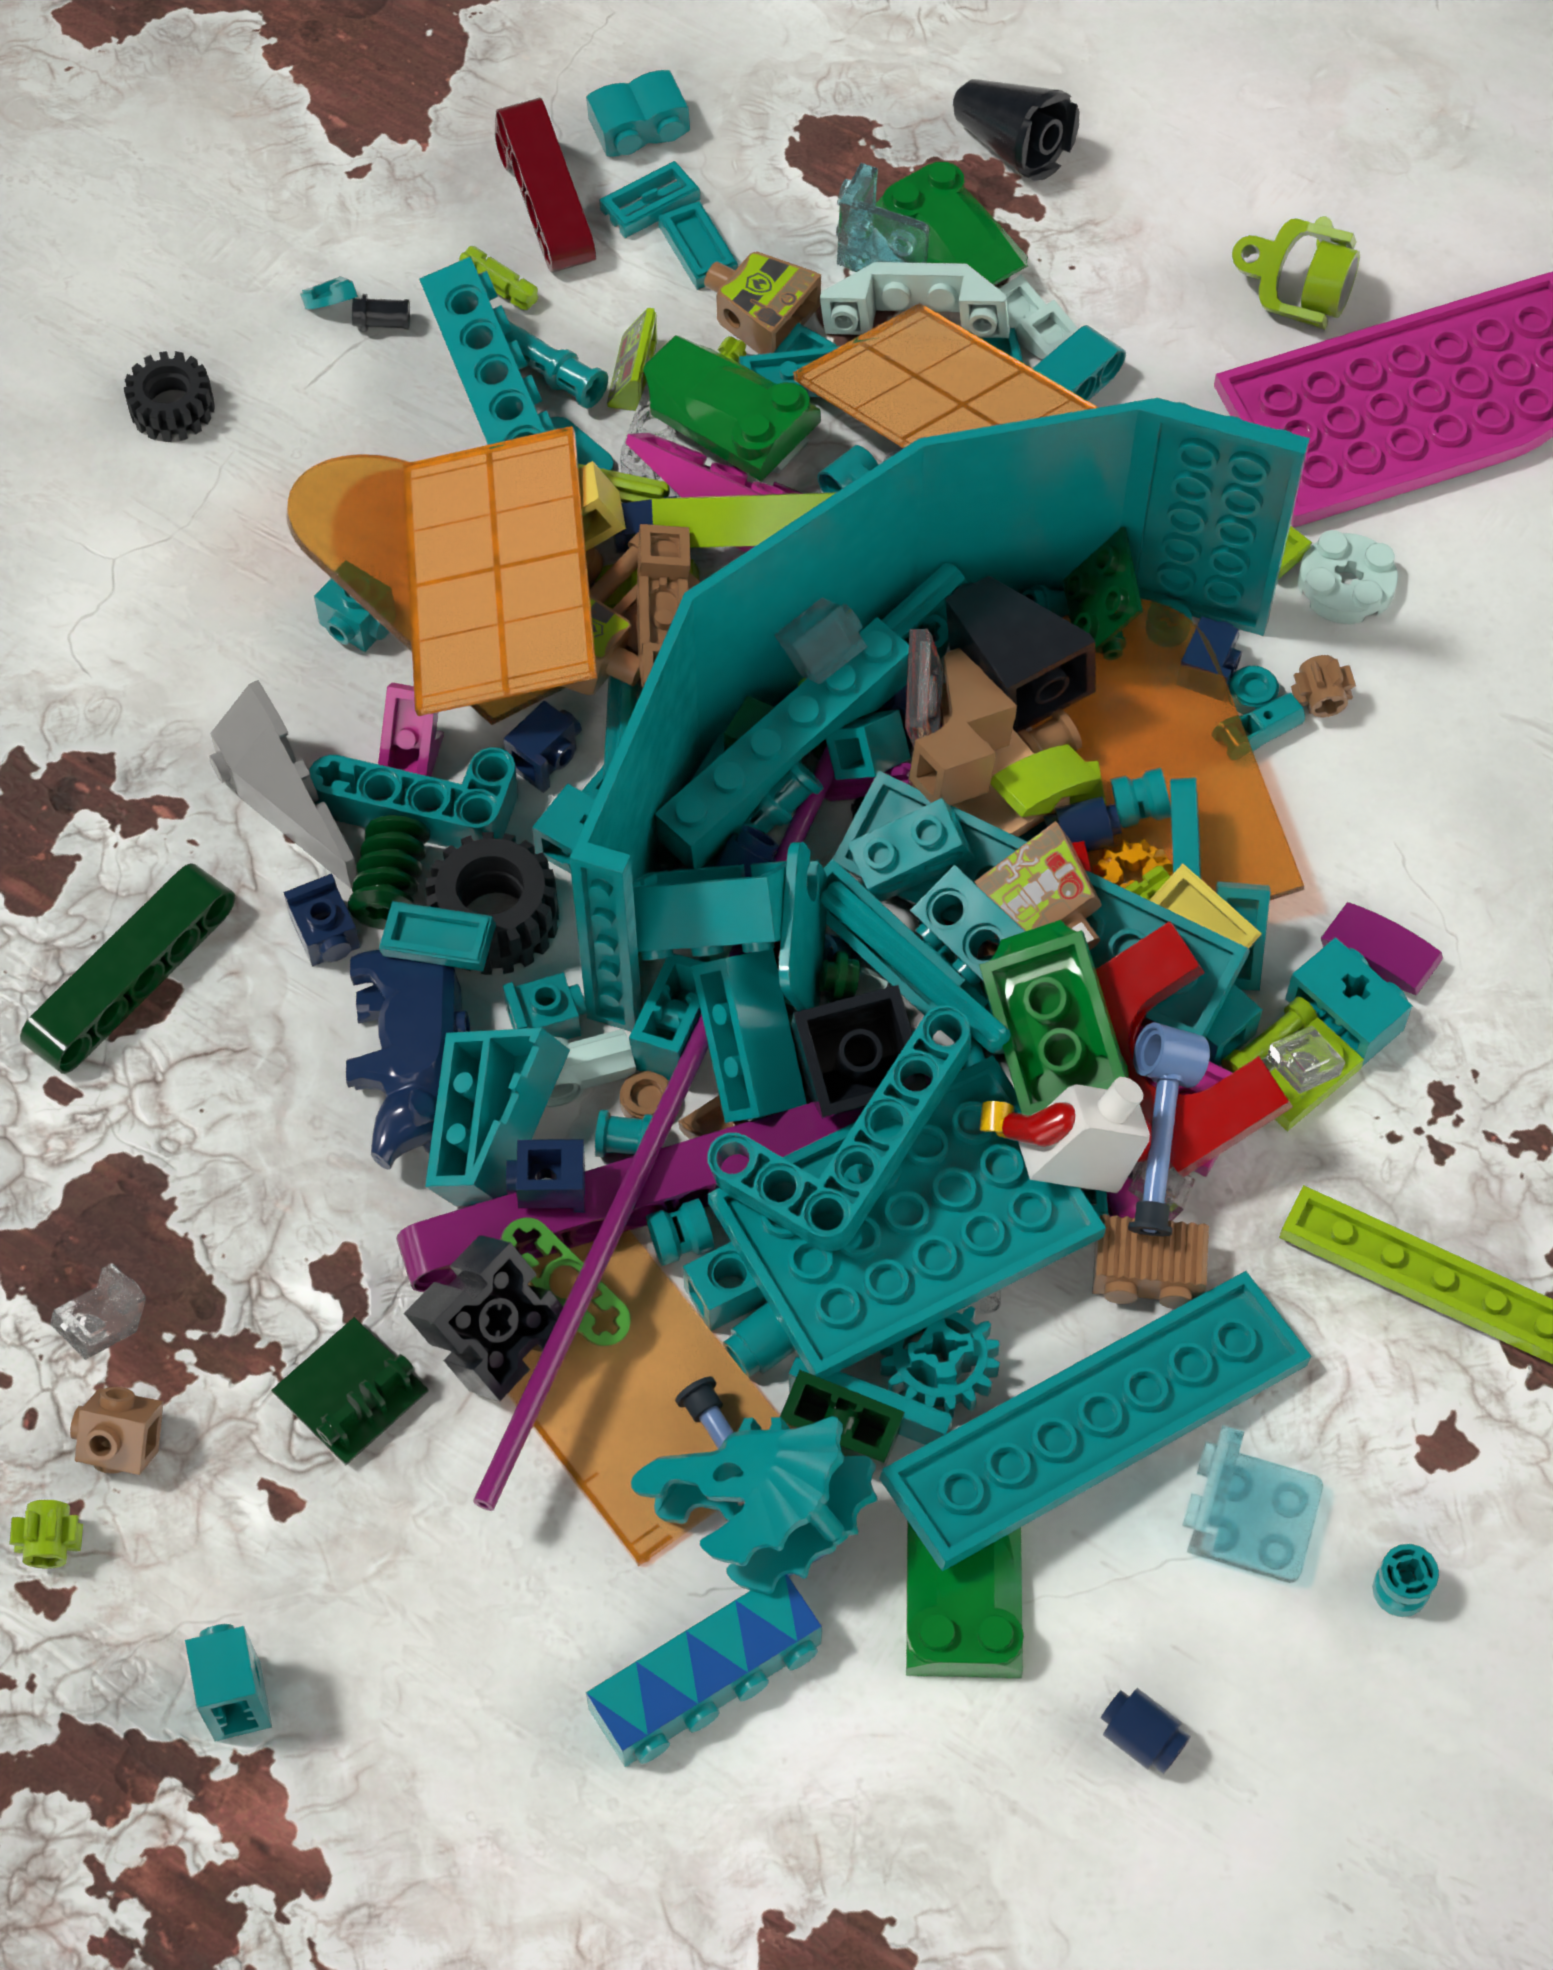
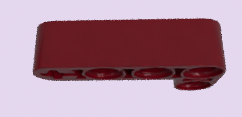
M539 97L496 109L495 141L505 170L513 169L549 271L553 273L595 261L596 250L593 237L542 98Z

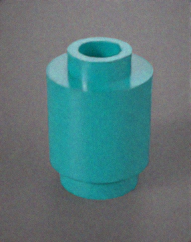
M768 1302L731 1329L732 1336L723 1342L733 1362L748 1378L758 1371L761 1374H765L795 1351L794 1346Z

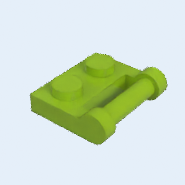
M1296 997L1285 1006L1284 1015L1241 1051L1233 1050L1221 1061L1222 1067L1233 1073L1258 1056L1263 1060L1296 1031H1299L1308 1039L1270 1071L1293 1108L1274 1119L1287 1132L1361 1069L1364 1061L1355 1050L1318 1018L1311 1004L1301 997Z

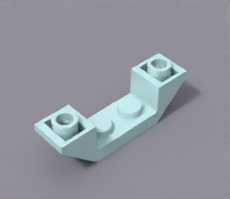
M874 262L823 290L820 295L825 334L871 335L876 310L960 312L963 337L1009 338L1007 295L968 264Z

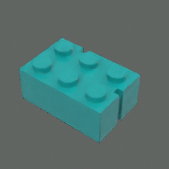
M787 861L754 863L750 865L752 877H745L744 864L649 872L633 881L637 946L638 952H641L642 959L656 960L671 957L674 955V949L691 948L692 956L719 954L724 952L723 946L742 944L743 952H761L775 948L774 942L781 941Z

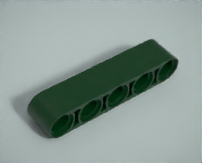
M190 863L183 866L29 1017L21 1030L20 1042L61 1074L73 1071L226 919L234 906L235 893L196 864Z

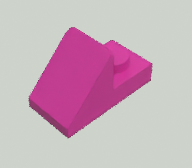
M393 682L387 686L378 765L431 777L443 741L444 732L437 730L439 712L418 716L417 689L415 686Z

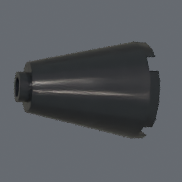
M971 79L956 91L953 99L956 120L1020 174L1034 181L1047 179L1062 166L1056 163L1063 150L1070 153L1075 144L1079 129L1080 111L1078 105L1071 102L1070 97L1072 96L1062 90Z

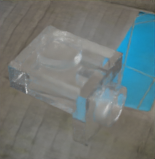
M111 1263L101 1269L96 1288L54 1309L50 1325L87 1360L137 1332L146 1297L133 1279L127 1277L115 1264Z

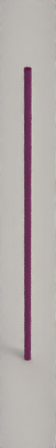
M827 745L813 773L824 789L819 794L812 793L796 809L774 856L776 862L787 861L788 848L792 842H804L835 776ZM742 944L732 946L727 957L752 952H743ZM700 1014L477 1490L473 1502L482 1509L493 1511L707 1052L709 1046L702 1014Z

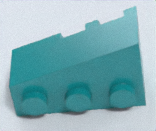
M543 1028L446 1033L425 1187L454 1206H472L508 1195L506 1191L507 1160H517V1140H532L570 1049Z

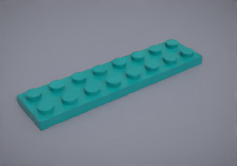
M878 771L833 859L847 872L862 879L847 843L930 804V801L918 789ZM952 805L950 806L955 811L975 856L974 859L957 867L973 883L1027 843V841ZM1085 870L1102 904L1098 910L1086 918L1100 938L1098 944L1090 950L1095 969L1171 921L1205 973L1154 1006L1145 1016V1019L1202 1035L1206 1038L1250 953L1249 949ZM948 871L896 896L916 905ZM955 904L945 909L941 918L955 924L963 915V905ZM998 939L987 940L997 946L1000 944Z
M1244 1271L884 1467L881 1470L879 1479L941 1571H944L1305 1368L1312 1356L1249 1273Z

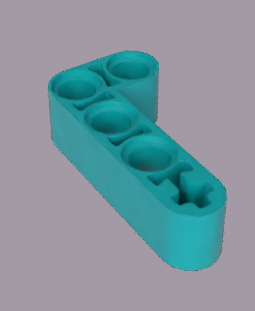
M494 747L482 749L474 755L462 784L340 755L320 757L309 768L310 778L319 799L314 804L317 805L324 802L335 821L366 828L371 820L380 816H406L422 822L430 829V840L427 843L444 847L452 845L456 849L462 846L461 839L470 835L475 841L483 839L482 833L494 832V838L502 839L517 802L519 792L513 757L507 751ZM493 778L501 779L496 782H488L489 779ZM380 797H389L386 800L376 801ZM437 808L433 812H423L425 809ZM478 819L487 820L480 824L471 823Z

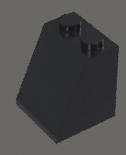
M987 576L975 583H965L958 587L951 596L945 598L950 651L960 648L1017 705L1013 730L1016 733L1022 729L1026 730L1052 716V713L1057 709H1065L1096 692L1095 640L1088 632L991 576Z
M899 985L793 1013L791 1034L803 1086L822 1119L866 1107L912 1036ZM922 1073L908 1076L903 1083V1086L911 1091H922L928 1087L925 1075Z

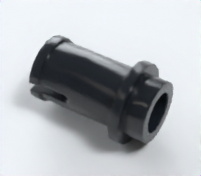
M362 294V298H353L352 325L361 327L362 331H367L368 327L404 328V330H409L410 301L409 299H369L368 294Z

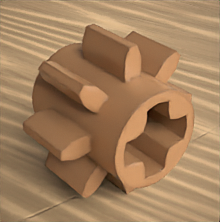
M1319 655L1306 660L1300 665L1299 673L1293 675L1296 684L1291 686V690L1302 707L1307 705L1310 714L1316 717H1330L1342 712L1347 707L1348 700L1353 698L1351 689L1356 687L1350 665L1340 667L1338 659H1334L1329 655Z

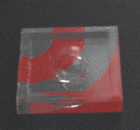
M910 629L905 728L913 748L916 739L930 735L941 728L943 666L931 632L928 629Z

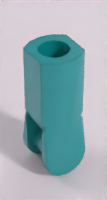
M1291 692L1286 693L1249 713L1225 721L1215 729L1212 739L1217 744L1223 743L1228 750L1227 758L1231 762H1237L1264 744L1302 725L1305 721L1304 709ZM1247 731L1249 736L1244 738L1241 733Z

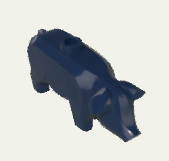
M372 950L351 957L350 978L353 986L364 983L374 984L356 992L357 1022L360 1024L371 1020H378V1036L382 1049L347 1059L346 1083L348 1088L355 1087V1090L377 1089L384 1092L386 1099L375 1118L371 1156L378 1165L390 1170L394 1161L410 1150L423 1146L425 1151L430 1154L446 1033L471 1032L468 1012L462 1011L461 987L454 967L385 957L380 950Z

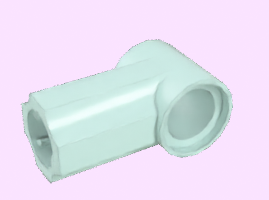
M624 1028L571 1043L564 1038L555 1037L569 1048L570 1052L546 1107L565 1105L577 1099L582 1094L583 1089L627 1078L636 1073V1065L630 1042Z

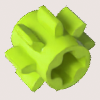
M57 1500L32 1501L27 1504L25 1518H11L9 1544L14 1545L15 1553H23L22 1562L27 1566L42 1569L58 1568L66 1564L67 1551H81L83 1524L78 1523V1515H70V1506L67 1503Z

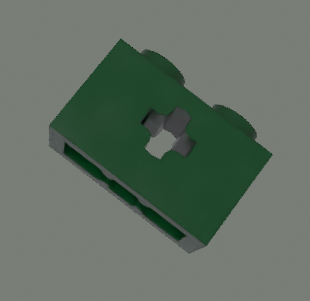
M799 1369L780 1417L790 1429L810 1425L831 1416L837 1417L843 1424L840 1440L843 1455L869 1457L876 1465L872 1478L880 1481L881 1470L887 1465L900 1433L905 1412Z

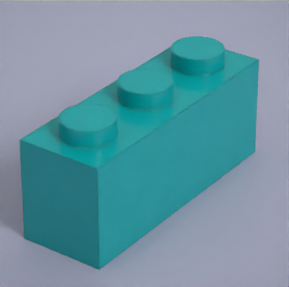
M773 949L727 957L691 966L725 1123L762 1117L807 1104Z

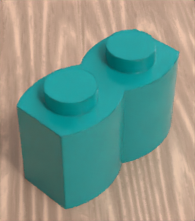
M670 70L648 72L629 83L606 85L586 96L588 119L606 156L630 155L648 143L672 142L690 131L689 108Z

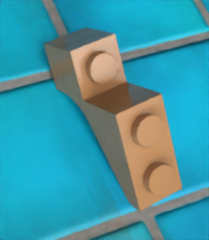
M960 648L947 652L944 657L943 666L946 682L940 685L938 693L942 728L930 735L915 740L909 780L930 803L943 798L949 806L989 792L993 767L995 765L996 752L994 750L1010 745L1017 708L1012 699Z

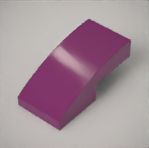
M1350 902L1344 905L1321 936L1323 947L1336 937L1347 948H1353L1360 952L1368 962L1369 967L1383 980L1392 982L1402 991L1416 996L1443 960L1440 950L1412 931L1382 915Z

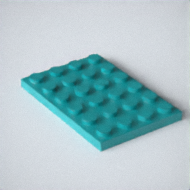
M993 1055L958 1073L857 1233L844 1248L837 1251L819 1249L728 1195L720 1188L708 1193L710 1207L810 1374L825 1379L1104 1237L1106 1227L1080 1187L1030 1180L1019 1142L999 1137L996 1132L980 1130L983 1102L999 1101L1009 1103L1015 1107V1113H1021L1015 1088ZM892 1118L884 1119L878 1122L873 1131L881 1137H892L897 1135L902 1129L903 1124ZM855 1122L783 1158L819 1179ZM855 1164L845 1172L844 1178L853 1184H860L872 1176L873 1169L864 1164ZM779 1182L772 1186L767 1197L775 1202H784L794 1195L796 1187L788 1182ZM826 1210L816 1217L814 1225L822 1230H832L841 1224L844 1216L838 1211Z

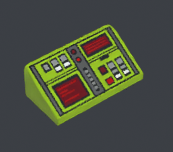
M647 308L622 336L607 399V406L610 408L640 412V408L643 407L648 385L643 368L654 356L658 341L657 313L654 308Z

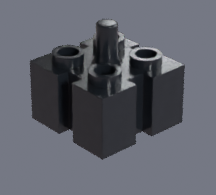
M479 1235L450 1265L457 1277L448 1286L433 1282L403 1314L430 1345L451 1351L443 1361L469 1392L500 1402L530 1371L523 1358L531 1350L543 1352L563 1306L550 1290L528 1285L537 1274L511 1242Z

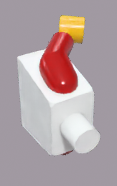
M1126 1077L1117 1078L1108 1090L1083 1085L1070 1086L1049 1106L1032 1115L1015 1113V1107L1005 1102L986 1101L982 1103L980 1130L996 1132L999 1137L1018 1141L1030 1180L1118 1193L1135 1164L1148 1160V1153L1152 1142L1151 1125L1144 1118L1140 1103L1143 1100V1092L1136 1082Z

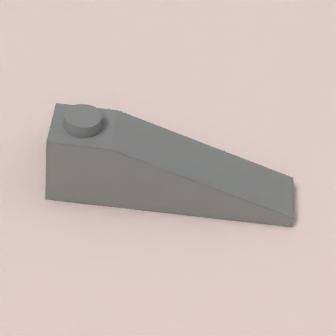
M259 680L254 681L245 688L210 733L216 752L209 756L211 765L221 783L229 780L239 798L352 889L353 879L357 876L355 858L327 805L324 802L317 805L314 804L319 799L310 778V772L303 759L296 762L294 752L286 737L288 735L286 726Z

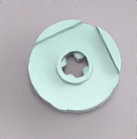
M1337 530L1326 531L1320 535L1318 542L1313 544L1302 558L1298 574V587L1301 595L1304 591L1306 597L1311 601L1310 608L1327 620L1343 624L1363 622L1365 616L1372 615L1377 611L1378 615L1381 614L1392 602L1398 582V571L1394 563L1395 554L1388 545L1377 543L1368 537L1341 533ZM1339 573H1352L1358 579H1353L1351 584H1344L1341 582L1342 576Z

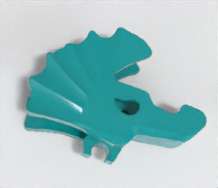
M835 1416L796 1429H790L781 1417H771L769 1430H762V1427L754 1418H744L738 1432L729 1435L718 1450L658 1457L641 1468L631 1480V1488L637 1495L656 1498L654 1503L655 1513L662 1521L679 1524L686 1523L690 1513L699 1507L721 1511L728 1522L700 1540L701 1548L713 1559L731 1563L726 1569V1574L739 1587L767 1595L773 1593L777 1581L786 1574H795L802 1579L807 1578L809 1568L816 1558L835 1552L837 1545L845 1541L849 1535H858L857 1515L859 1511L866 1505L878 1501L871 1483L873 1473L876 1470L875 1463L866 1456L843 1455L840 1447L843 1424ZM738 1502H745V1504L738 1505Z

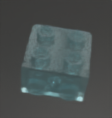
M860 163L852 180L847 178L844 180L838 195L837 205L840 207L839 221L836 228V237H838L837 265L858 272L874 262L927 263L929 226L922 221L877 207L878 168Z
M1222 1425L1217 1443L1205 1442L1199 1462L1197 1475L1207 1477L1202 1496L1191 1493L1182 1526L1193 1529L1187 1552L1280 1581L1293 1583L1299 1579L1302 1573L1323 1490V1482L1316 1475L1239 1453L1244 1432Z

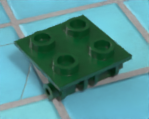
M1121 527L1063 579L1071 623L1088 632L1095 640V653L1103 654L1106 660H1116L1123 655L1126 639L1123 636L1122 629L1143 612L1127 531L1124 527Z
M353 1317L271 1391L346 1466L429 1392V1389L412 1374L415 1368L405 1356L400 1354L395 1357Z

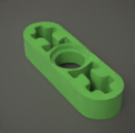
M528 1217L520 1218L510 1223L504 1229L500 1240L511 1242L514 1247L517 1244L516 1239L512 1236L515 1230L518 1229L525 1234L533 1229L539 1235L534 1244L544 1256L550 1253L552 1247L560 1254L559 1258L552 1260L543 1268L539 1278L535 1276L529 1282L530 1285L552 1292L549 1279L551 1273L557 1267L569 1266L575 1269L578 1274L580 1273L584 1263L539 1220ZM529 1253L521 1255L531 1268L540 1264ZM600 1280L596 1289L599 1292V1296L593 1298L591 1302L601 1311H606L612 1307L617 1312L613 1319L617 1330L614 1334L608 1331H602L598 1335L595 1334L591 1327L595 1324L596 1320L586 1310L577 1331L594 1345L609 1346L620 1342L626 1336L630 1328L631 1318L626 1305ZM552 1292V1294L564 1307L567 1298H560Z

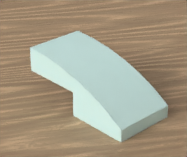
M1022 274L999 288L1000 291L1007 295L1009 328L1015 327L1018 343L1042 360L1078 330V327L1058 303L1052 300L1046 304Z

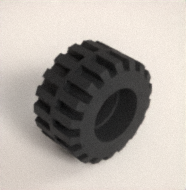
M494 832L482 833L483 839L475 841L470 835L461 839L462 846L458 849L452 845L443 851L444 861L435 860L431 866L432 877L426 879L425 885L427 907L479 914L467 907L472 901L482 895L504 893L518 899L517 903L510 909L498 914L488 915L493 916L496 927L484 970L480 971L483 975H492L493 969L502 968L503 974L514 972L513 965L521 963L525 968L534 963L533 953L536 952L543 955L549 948L548 938H555L559 908L553 869H549L548 859L542 852L535 854V846L527 840H524L519 845L516 843V836L504 833L502 839L494 838Z

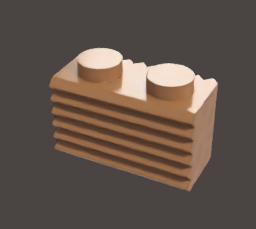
M1106 1214L1099 1216L1106 1230L1104 1237L1095 1241L1092 1294H1103L1107 1301L1116 1304H1130L1137 1301V1298L1157 1299L1162 1306L1176 1309L1205 1293L1209 1226L1207 1224L1197 1225L1194 1222L1186 1224L1183 1221L1175 1223L1170 1220L1168 1221V1226L1173 1228L1172 1235L1161 1237L1129 1231L1128 1224L1129 1222H1134L1135 1218L1132 1219L1128 1216L1121 1218L1117 1215L1110 1217Z

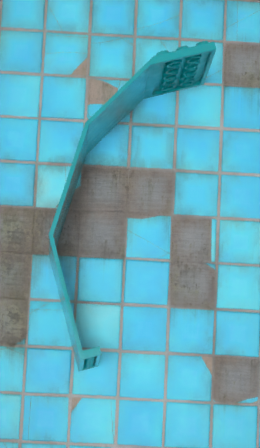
M1151 398L923 437L903 448L686 591L569 857L587 1019L620 1029L624 1028V1030L630 1032L633 1030L642 1011L633 881L649 872H658L662 866L657 864L660 842L655 813L690 783L718 736L723 731H726L747 695L776 707L798 687V682L818 670L876 617L883 620L944 563L954 564L964 575L966 583H975L987 576H991L1020 594L1035 584L1045 585L1049 590H1064L1063 579L1121 527L1126 528L1142 603L1154 605L1165 599L1176 600L1189 608L1192 617L1201 619L1203 616L1215 621H1224L1232 624L1239 630L1264 636L1270 617L1310 438L1293 434L1287 430L1274 429L1247 422L1235 416H1225L1195 408L1186 403L1172 402L1161 398ZM944 603L933 614L939 615L947 623L946 603Z

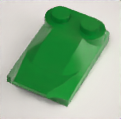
M934 162L926 165L889 186L883 196L873 206L872 220L913 263L968 264L993 285L1028 267V256L964 187V174L959 167L952 163Z
M675 335L643 368L649 388L652 416L760 482L821 422L820 409L810 403L808 392L802 386L790 382L776 384L717 351L678 335Z
M1061 920L1001 939L993 957L988 962L979 964L993 1016L1009 1029L1011 1033L1009 1041L1003 1045V1050L1021 1113L1032 1115L1046 1108L1068 1087L1073 1085L1108 1090L1117 1078H1128V1065L1120 1052L1084 932L1082 930L1075 931Z
M907 1521L906 1676L1021 1679L1023 1673L1024 1639L1022 1629L1021 1527L948 1569L941 1571Z

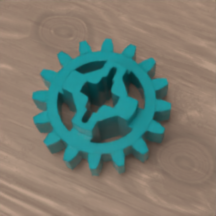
M970 1306L962 1314L955 1312L880 1350V1354L886 1356L880 1360V1374L892 1376L888 1381V1390L897 1394L904 1391L906 1393L905 1397L933 1408L943 1407L944 1412L951 1414L953 1418L955 1405L958 1403H962L970 1412L974 1410L976 1406L975 1392L988 1397L992 1388V1382L989 1378L998 1377L1000 1362L993 1359L999 1354V1340H986L990 1336L992 1326L989 1320L976 1325L973 1322L976 1308ZM921 1331L923 1332L918 1342L908 1343L916 1334ZM934 1353H941L942 1359L947 1362H938V1358ZM972 1366H976L972 1374L965 1381L957 1385L956 1381L962 1373L971 1372Z

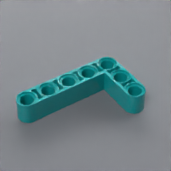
M939 1005L931 1009L923 1017L819 1179L749 1137L736 1132L726 1133L717 1137L708 1150V1164L717 1186L728 1195L819 1249L837 1251L844 1248L857 1233L969 1058L972 1050L970 1022L966 1014L957 1007ZM950 1028L961 1034L960 1039L950 1046H942L932 1040L937 1031ZM915 1073L925 1074L932 1079L931 1084L922 1091H911L903 1086L906 1078ZM892 1118L903 1124L902 1129L897 1135L892 1137H881L873 1131L878 1122L884 1119ZM741 1154L749 1159L747 1167L737 1174H728L721 1170L723 1162L729 1156ZM855 1164H864L873 1169L872 1176L860 1184H853L844 1178L845 1172ZM779 1182H788L796 1187L794 1195L784 1202H775L767 1197L772 1186ZM826 1210H835L844 1216L841 1224L832 1230L819 1229L814 1225L816 1217Z

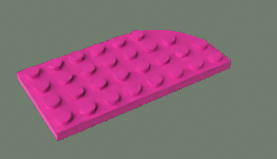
M1553 271L1217 373L1214 387L1230 416L1274 429L1287 430L1293 434L1310 438L1291 526L1295 528L1514 459L1536 449L1552 438Z

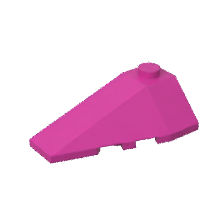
M651 433L628 434L625 442L681 497L803 494L775 481L773 486L761 482L751 483L747 481L748 476L746 473L733 465L730 467L720 463H712L711 467L705 465L707 457L704 454ZM736 546V548H738V549H740V550H742V551H744V552H747V551H749L750 549H752L753 547H755V546Z

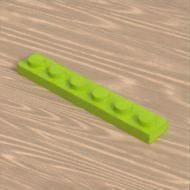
M1303 1185L1281 1229L1279 1238L1553 1364V1299Z

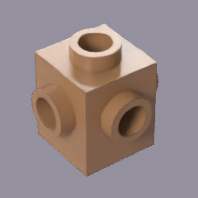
M123 1387L99 1388L84 1406L77 1407L72 1418L70 1436L72 1439L77 1440L75 1461L93 1465L95 1469L104 1473L128 1472L140 1475L159 1451L164 1401L136 1396L133 1391Z

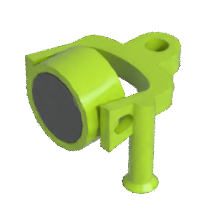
M1322 216L1315 223L1297 218L1290 219L1279 230L1274 241L1252 235L1242 237L1233 247L1232 259L1239 272L1261 280L1259 299L1265 310L1326 330L1328 324L1326 315L1339 318L1347 304L1359 267L1360 251L1354 250L1357 242L1354 233L1335 229L1331 219ZM1309 235L1317 238V250L1305 279L1301 307L1282 303L1279 300L1278 288L1284 263L1295 243L1303 236ZM1259 254L1255 262H1245V258H1248L1250 255Z

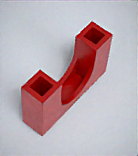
M1171 921L1095 969L1121 1055L1128 1065V1078L1136 1082L1143 1092V1100L1140 1103L1144 1118L1149 1121L1151 1127L1156 1087L1152 1086L1144 1076L1136 1072L1133 1063V1053L1139 1027L1145 1016L1154 1006L1205 973ZM1259 1056L1206 1090L1193 1094H1178L1169 1170L1174 1167L1179 1175L1185 1177L1293 1108Z

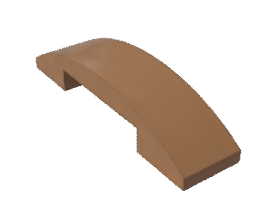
M640 524L637 568V639L642 689L682 597L688 591V576L691 566L689 527Z

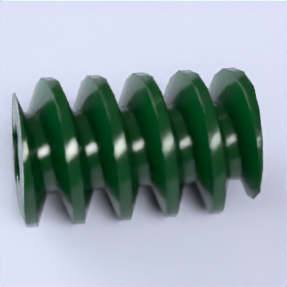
M380 816L371 820L365 828V841L361 845V858L357 862V876L353 879V893L348 900V910L356 920L372 928L384 930L392 901L415 905V900L412 896L418 893L419 883L416 879L422 875L423 865L420 861L426 858L427 848L424 844L430 840V829L422 822L406 816Z

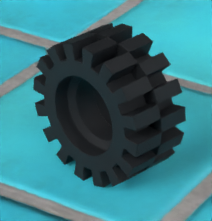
M167 351L159 352L160 360L154 361L151 355L144 357L145 367L136 363L132 367L133 375L127 374L125 378L126 387H124L132 422L136 424L137 430L140 433L147 431L148 438L156 440L159 433H161L163 442H172V434H179L180 441L188 439L186 431L190 429L195 435L201 432L200 422L208 425L211 421L210 412L214 413L215 409L209 376L203 364L198 365L197 359L193 356H190L185 361L184 353L175 351L173 359L169 358ZM180 390L186 392L181 399L171 403L152 401L157 395L165 391Z

